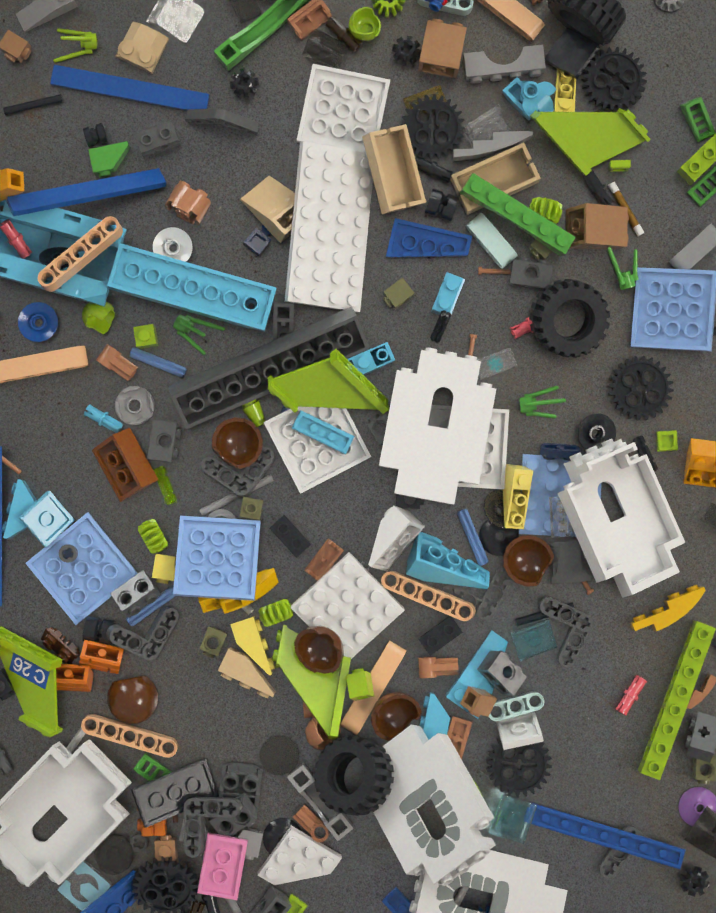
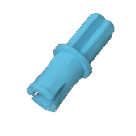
M88 405L86 408L88 411L84 412V416L96 421L99 426L103 425L115 433L120 432L123 427V423L109 416L108 412L104 413L92 405Z

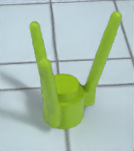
M58 28L57 32L78 35L61 36V40L80 41L81 48L85 49L56 58L53 62L64 61L84 54H93L92 49H97L96 33Z

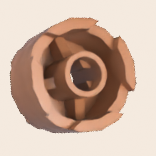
M179 181L169 196L165 207L168 211L171 208L175 210L178 218L194 224L196 221V224L200 225L211 202L207 198L208 194L203 190L197 189L195 191L190 188L188 183Z

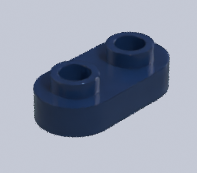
M543 443L540 445V455L547 460L563 458L564 460L571 461L569 457L580 452V447L573 444Z

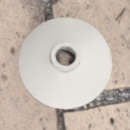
M175 227L163 229L156 235L153 241V253L185 262L188 261L192 254V241L189 235L182 229ZM176 245L177 250L175 252H171L170 246Z

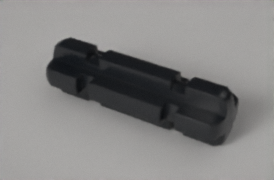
M441 311L430 337L432 341L440 342L450 320V312Z
M642 435L635 437L633 442L638 447L639 456L647 454L654 472L657 471L658 467L653 462L654 458L648 446L645 445L644 437Z

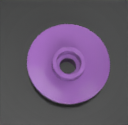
M703 787L688 789L683 793L678 804L681 818L693 827L708 826L716 819V796L710 790ZM700 804L703 805V810L701 812H698L696 809L697 806Z

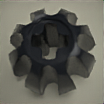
M407 36L406 40L400 37L396 40L398 44H393L392 52H396L393 57L396 61L402 60L401 65L406 66L407 61L414 64L417 62L415 57H420L421 50L417 49L420 47V44L417 40L411 41L412 36ZM404 48H407L408 51H410L409 54H406Z
M245 68L239 69L240 74L234 72L231 76L235 81H230V89H235L233 94L238 97L244 94L243 98H249V93L255 94L258 89L254 86L259 85V78H253L256 73L251 70L245 73ZM245 81L248 85L244 86L241 82Z
M695 866L693 871L690 867L685 869L687 874L685 876L681 874L680 881H684L681 885L684 892L689 890L688 895L695 897L696 892L700 896L705 894L703 889L710 886V882L706 881L709 878L707 871L701 873L702 868ZM693 878L698 880L697 884L692 883Z

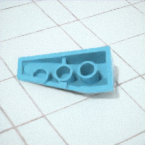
M423 532L416 536L407 560L406 575L427 582L481 589L489 588V571L470 559H463L457 555V550L454 548L452 550L441 544L443 541L437 537Z
M491 630L445 696L468 712L469 710L460 704L468 686L484 689L492 695L494 686L477 668L490 651L501 650L505 652L508 642Z

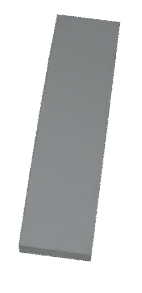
M533 131L493 132L492 140L473 141L472 149H453V161L476 159L506 151L530 140L533 136Z

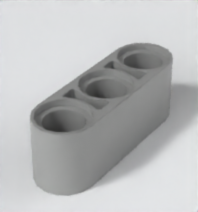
M712 223L669 261L675 269L690 270L716 246V228Z

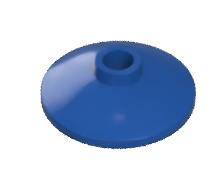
M34 302L24 307L20 312L18 327L22 335L28 340L43 342L55 334L58 327V317L54 309L42 302ZM41 319L43 324L39 327L36 326V321Z

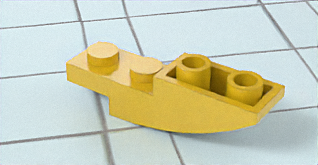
M274 568L257 572L255 601L279 583ZM198 597L203 613L222 608L224 614L254 602L251 600Z
M693 585L686 588L687 592L683 594L675 592L668 595V599L664 601L666 609L662 606L652 610L653 614L646 617L645 614L634 617V621L630 622L632 630L637 631L652 625L654 631L668 627L686 615L696 605L706 591L705 588Z

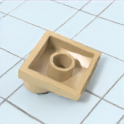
M132 22L124 40L118 46L116 58L153 74L169 38L148 26Z

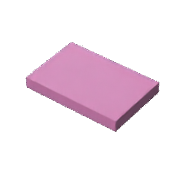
M208 832L197 893L232 900L238 899L248 843L247 839Z

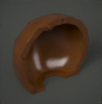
M234 417L224 420L217 426L212 436V450L214 453L236 469L252 465L262 452L263 440L260 430L253 422L245 418Z
M533 535L520 536L506 547L503 556V566L508 577L515 583L526 587L537 586L553 561L554 554L550 546L543 539Z
M325 626L306 628L297 635L294 642L295 653L299 661L314 673L326 674L335 672L344 657L343 644L340 637L335 631Z
M147 676L117 680L111 683L108 690L107 704L110 712L117 720L126 724H138L146 721L154 713L158 704V692L155 684Z
M402 692L388 693L375 703L372 709L371 723L375 733L381 739L390 741L405 730L412 720H418L422 710L419 703L410 695Z

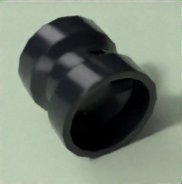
M102 123L96 124L95 129L93 127L83 128L88 147L95 146L98 141L100 143L108 142Z

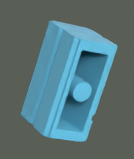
M446 272L431 312L440 315L441 311L445 310L452 314L465 279Z

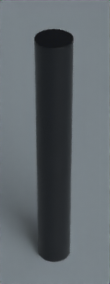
M59 94L4 107L3 110L5 115L60 103L63 102V98Z
M573 602L567 603L568 605L574 607ZM556 607L550 608V609H553L554 611H556V612L553 614V615H556L558 608H556ZM566 608V609H563L562 612H561V614H562V613H565V612H569V611H571V610H570V609H567V608ZM540 611L516 618L515 622L517 626L548 618L549 616Z

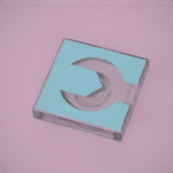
M84 860L62 882L56 891L78 910L83 911L113 886V883Z

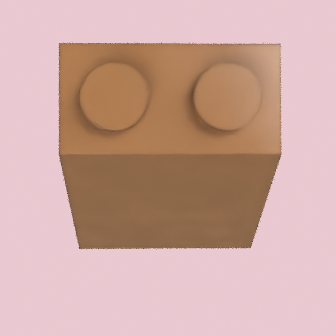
M440 19L428 20L418 71L457 78L467 27H463L462 24L456 22L446 24Z
M585 203L566 209V231L576 237L569 249H608V247H611V249H621L627 247L629 239L627 233L628 207Z

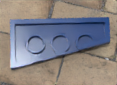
M395 218L386 258L468 256L472 236Z
M132 870L80 913H124L128 906L131 907L137 900L134 899V893L132 892V882L136 871Z

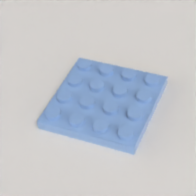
M638 267L637 274L639 280H636L631 347L712 352L716 304V271Z
M522 454V466L533 470L524 529H518V534L576 537L557 494L564 490L563 486L572 483L564 466V463L569 461L563 458L547 460L542 455ZM600 483L599 486H598V495H599L600 499H601V483Z
M89 512L60 534L50 545L44 547L26 562V565L75 625H78L111 598V592L138 574ZM68 544L75 546L78 550L76 560L69 563L63 562L59 557V549ZM71 548L63 551V554H66L64 556L66 559L73 557L74 553H71L73 551Z
M180 516L173 595L255 601L261 521Z

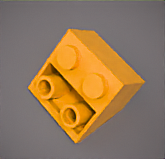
M691 438L686 456L684 484L716 488V441Z

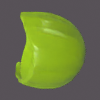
M362 7L352 14L349 19L348 28L354 38L361 41H371L379 35L381 22L378 16L374 14L372 8Z
M107 301L105 307L90 302L87 303L82 310V320L85 326L93 328L101 334L108 332L115 317L114 307Z

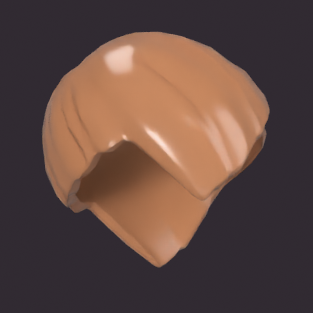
M315 717L312 718L305 729L307 742L314 749L323 750L328 743L333 742V739H328L327 734Z

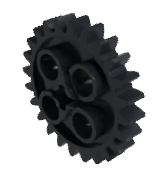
M608 47L607 53L601 49L599 52L600 57L595 54L593 57L594 61L591 60L588 64L590 67H586L583 70L588 73L582 76V79L587 80L582 84V87H588L585 95L591 94L592 96L589 101L595 99V107L602 104L603 111L607 106L610 112L613 111L614 107L618 110L619 108L622 109V106L627 110L629 102L635 105V98L640 99L642 97L639 92L645 91V88L641 85L647 83V80L642 79L647 73L640 71L644 64H637L640 58L633 59V52L626 55V48L622 53L619 52V47H616L614 52ZM613 62L617 68L611 70L608 68L607 63ZM625 73L631 74L632 77H633V80H632V81H627V80H625L624 77H623V74H625ZM615 76L618 79L613 83L611 80ZM596 79H604L605 85L599 86L596 83ZM612 90H620L622 96L615 97L612 94Z
M433 94L431 99H429L428 95H425L424 101L419 97L417 98V105L413 102L410 103L413 108L412 110L405 109L408 116H402L401 118L406 123L400 124V126L407 125L412 148H416L415 155L421 151L422 158L429 154V159H433L434 154H436L437 158L440 159L441 152L448 156L447 149L453 151V144L460 145L457 138L464 137L459 133V130L465 129V127L460 126V123L465 120L458 118L462 111L455 112L457 104L450 106L451 99L443 102V95L440 96L439 100H437L436 94ZM432 109H435L434 125H437V129L433 131L434 143L431 145V129L428 128V125L432 123L431 112ZM420 111L427 112V121L421 122L419 120L418 114ZM442 111L448 115L445 123L440 122L438 119V114ZM419 131L426 132L427 139L425 142L418 140L417 134ZM439 132H444L447 135L444 143H440L437 140Z
M634 356L633 362L630 359H626V366L620 363L619 367L621 370H613L617 376L610 377L614 383L608 385V387L613 388V391L608 393V395L615 397L611 403H618L615 408L616 410L623 409L621 415L628 412L629 419L636 415V420L639 421L641 415H643L644 419L648 420L649 414L655 418V411L661 414L663 413L661 406L666 408L669 406L665 400H672L668 393L674 390L668 388V386L673 384V381H667L671 374H664L666 366L660 369V361L653 364L652 357L647 362L645 356H642L640 361L637 356ZM636 371L640 372L641 386H645V390L642 391L645 406H643L641 402V391L636 389V387L639 386V380L636 375ZM645 372H651L654 377L652 382H648L645 380ZM626 375L633 377V385L625 383L624 378ZM649 391H654L657 394L655 402L648 399ZM629 395L637 397L638 402L636 405H631L628 402Z
M496 739L499 745H491L495 751L494 753L488 752L492 760L486 761L487 764L492 765V767L487 769V772H493L489 777L490 780L497 779L494 786L497 787L501 784V792L508 789V796L514 791L516 797H519L520 792H523L524 796L527 797V791L529 790L532 794H535V787L541 790L542 788L539 783H547L544 775L550 776L551 774L546 769L552 768V765L546 762L552 759L551 756H545L549 751L548 748L541 749L544 742L512 748L515 750V755L508 759L504 756L505 750L501 740ZM529 749L535 752V756L531 760L525 759L524 756L525 752ZM518 759H521L522 763H536L537 766L521 765L520 769H517L516 765H502L501 762L517 763ZM508 768L514 771L513 776L509 779L503 777L504 770ZM526 770L534 772L532 779L526 780L523 778Z
M164 856L161 857V861L153 858L152 864L146 861V866H140L139 872H135V878H133L132 882L134 899H138V905L144 904L143 910L151 908L150 913H154L155 910L158 913H170V911L177 913V909L185 911V906L190 907L191 901H195V895L198 894L197 874L193 873V868L187 869V862L181 865L180 859L173 862L171 856L168 861H165Z

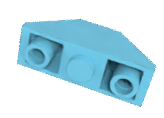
M388 342L348 360L365 376L395 361Z
M18 479L17 483L14 482L11 494H14L12 502H9L6 513L9 516L7 522L3 523V538L11 539L27 529L19 517L37 500L24 480Z
M430 692L429 696H425L423 708H426L425 716H421L419 724L428 740L437 733L447 735L450 722L449 715L436 695Z

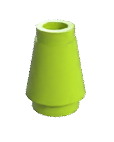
M255 399L242 405V411L256 427L264 424L263 422L266 420L259 400Z

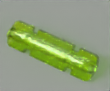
M165 467L155 468L154 471L158 477L159 487L162 495H165V503L167 505L175 503L177 499L175 494L172 493L173 488L169 477L166 476Z

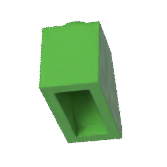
M128 141L88 149L95 176L105 178L111 176V173L116 172L130 150Z

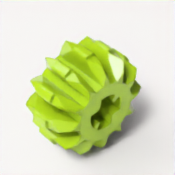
M372 0L375 2L373 9H379L378 15L385 12L386 18L389 17L390 12L393 16H396V10L401 12L403 10L401 5L405 4V0H392L391 3L385 0Z
M537 197L532 199L529 206L530 209L555 224L559 223L563 210L562 204L558 201Z
M150 519L138 526V532L150 553H159L168 546V542L156 520Z
M287 599L261 607L258 611L259 618L266 627L290 619L293 616L291 604Z

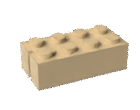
M407 125L374 131L364 135L362 138L382 214L426 203Z
M523 142L451 175L450 181L458 196L469 176L474 173L511 196L539 183L541 178L534 163H530L532 158ZM462 194L460 195L459 200L466 215L484 208Z

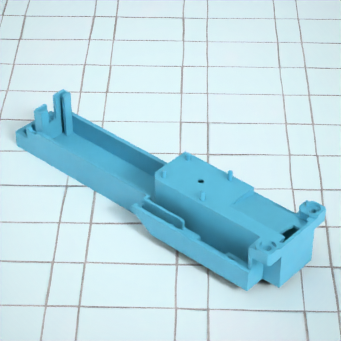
M7 199L6 201H1L0 207L4 206L3 211H0V224L10 219L18 233L23 235V240L32 253L24 259L20 258L18 252L12 245H9L6 235L0 229V277L44 289L38 282V274L46 265L39 261V254L48 248H69L102 220L60 208L13 216L7 204ZM111 225L108 228V231H114L116 229V225ZM123 228L122 236L61 287L53 291L54 293L105 307L110 289L248 329L252 328L265 332L277 288L125 245L123 240L127 229ZM95 238L92 241V244H98L100 242V238ZM85 251L78 252L79 258L84 255ZM48 277L45 280V284L51 283L53 277ZM253 303L254 308L250 309L248 305Z

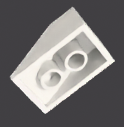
M397 506L389 508L384 514L385 517L380 522L368 564L372 568L387 571L425 527L410 511Z

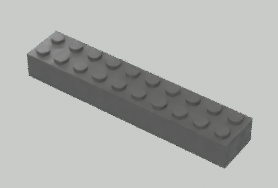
M349 307L170 385L168 389L185 428L189 429L269 394L268 377L270 375L275 378L330 358V353L335 349L346 359L370 350V347L355 311L352 307Z

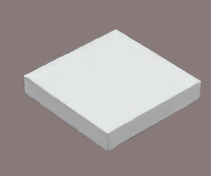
M535 712L496 721L504 750L543 742V736Z

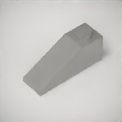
M35 0L16 13V16L24 32H27L78 6L75 0Z

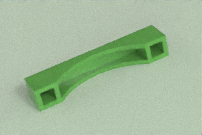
M277 0L254 22L228 38L215 49V57L227 71H230L284 25L290 16L311 0Z
M474 173L469 176L460 191V194L474 203L493 211L517 225L559 256L567 253L576 238Z

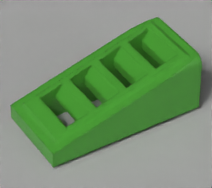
M696 97L680 105L697 142L716 134L702 97ZM697 106V109L690 111V107ZM700 112L701 116L693 118V115ZM704 120L705 123L696 126L697 122ZM705 127L708 128L707 131H705V132H703V133H701V134L699 133V130H701V129H703V128H705Z
M716 165L687 192L700 207L716 193V187L713 188L706 181L709 177L716 184V178L712 175L716 172ZM702 183L710 190L708 194L700 186ZM696 189L705 196L703 199L694 192Z
M147 752L133 768L134 771L148 781L155 779L160 770L164 772L161 776L172 772ZM148 760L150 764L144 771L142 767ZM155 765L157 769L153 772L152 775L148 774V772Z

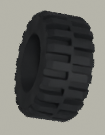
M548 0V8L558 21L562 22L566 28L598 45L603 46L610 43L626 20L625 10L617 0Z
M572 279L554 281L553 285L548 284L545 286V291L543 293L539 292L536 295L538 300L531 305L534 311L529 314V319L533 322L530 327L531 331L535 332V339L545 349L562 357L569 358L571 356L577 358L581 354L587 355L591 353L590 349H596L600 345L598 341L605 339L606 334H604V331L609 329L610 323L606 322L607 318H610V311L606 310L608 304L606 300L602 299L603 295L595 290L593 286ZM577 300L583 305L585 310L584 324L574 335L568 337L561 336L556 332L554 326L555 313L564 302Z
M346 735L342 738L338 737L333 740V743H328L325 746V752L321 751L319 755L320 760L315 765V768H317L316 774H314V780L317 781L315 788L316 792H320L319 798L321 801L326 802L325 805L335 812L355 816L367 815L370 811L374 812L379 809L378 805L385 803L387 800L385 798L386 795H390L392 790L390 785L394 782V777H392L394 768L389 763L391 758L389 754L385 753L386 749L382 745H378V742L351 735ZM358 757L363 765L364 776L360 787L350 794L345 786L344 775L348 764Z

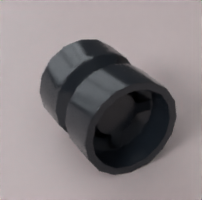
M432 189L425 213L432 216L440 215L441 219L451 222L459 197L451 194L445 196L442 191Z
M87 616L82 640L98 641L102 644L112 645V642L106 636V632L110 626L116 624V621L109 619L100 621L97 617ZM100 629H103L102 634H99Z

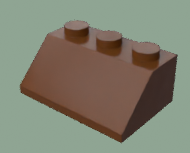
M130 428L113 434L92 449L120 502L158 481L155 471L152 469Z

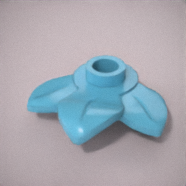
M534 81L524 83L521 87V96L524 99L522 108L525 114L531 118L530 115L535 110L553 112L554 105L550 96L556 91V88L551 83L545 81L538 84ZM527 89H533L534 94L529 95L527 93Z

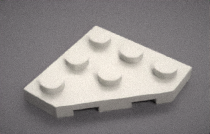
M290 826L258 870V876L273 885L328 875L335 869L342 856L324 844L316 842L312 837L297 828Z

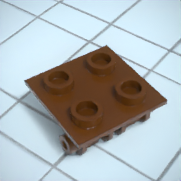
M46 628L41 637L42 644L48 650H53L57 653V657L63 659L62 663L72 664L74 659H77L81 654L79 648L73 643L67 646L70 640L64 643L63 640L66 637L63 636L60 639L63 634L57 628Z

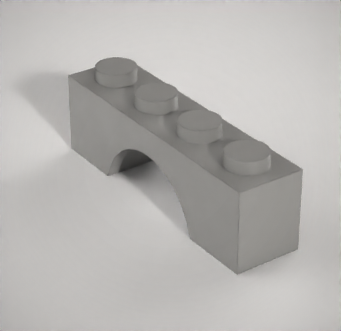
M543 45L523 47L518 59L506 65L492 62L484 51L464 53L463 55L465 81H470L472 84L480 83L484 79L499 81L502 80V77H510V79L521 78L522 75L537 77L544 73L546 69Z
M304 762L288 774L287 778L310 803L337 841L354 829V825L345 814L329 809L325 805L326 802L321 801L319 798L320 792H316L315 788L317 781L314 780L313 773Z
M183 819L182 828H181L180 837H179V841H182V842H183V845H184V819ZM205 820V846H206L207 834H208V832L211 833L210 830H209L208 827H207L206 820ZM191 822L190 830L193 833H197L199 830L196 822ZM245 827L235 836L236 838L248 840L245 859L254 860V857L258 858L264 831ZM196 836V837H190V839H193V838H194V840H195V839H198L199 837H198V836Z

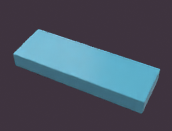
M301 410L292 426V429L343 454L347 453L355 437Z

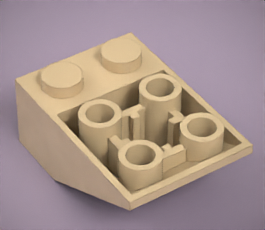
M268 176L240 200L280 243L291 235L295 193L271 176Z
M233 647L228 648L218 669L219 672H222L220 676L230 681L234 678L240 681L239 685L250 690L253 687L258 690L257 694L265 698L273 697L276 691L251 657Z

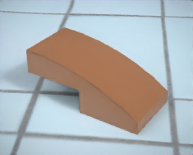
M707 673L700 690H693L687 706L688 709L695 707L709 694L716 684L715 676Z

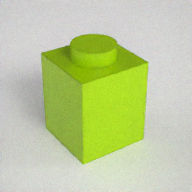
M154 324L133 327L136 347L138 349L158 346Z
M364 669L352 670V674L346 675L350 699L357 701L375 697L371 673L364 671Z

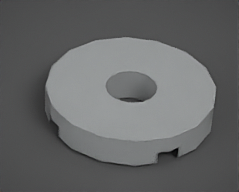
M129 386L123 389L115 401V411L118 417L124 423L132 426L148 422L155 410V401L151 393L139 386ZM133 400L140 402V409L138 411L130 410L129 405Z

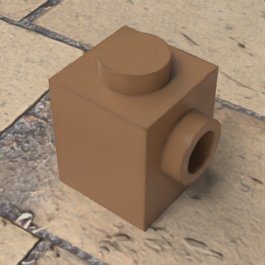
M7 30L0 41V50L5 53L4 57L14 63L16 60L22 63L23 60L29 57L31 45L28 41Z
M468 686L460 704L476 717H480V715L489 717L497 698L484 689Z
M166 834V836L156 838L154 844L157 861H161L162 856H164L165 861H168L170 856L172 861H176L178 858L177 837Z

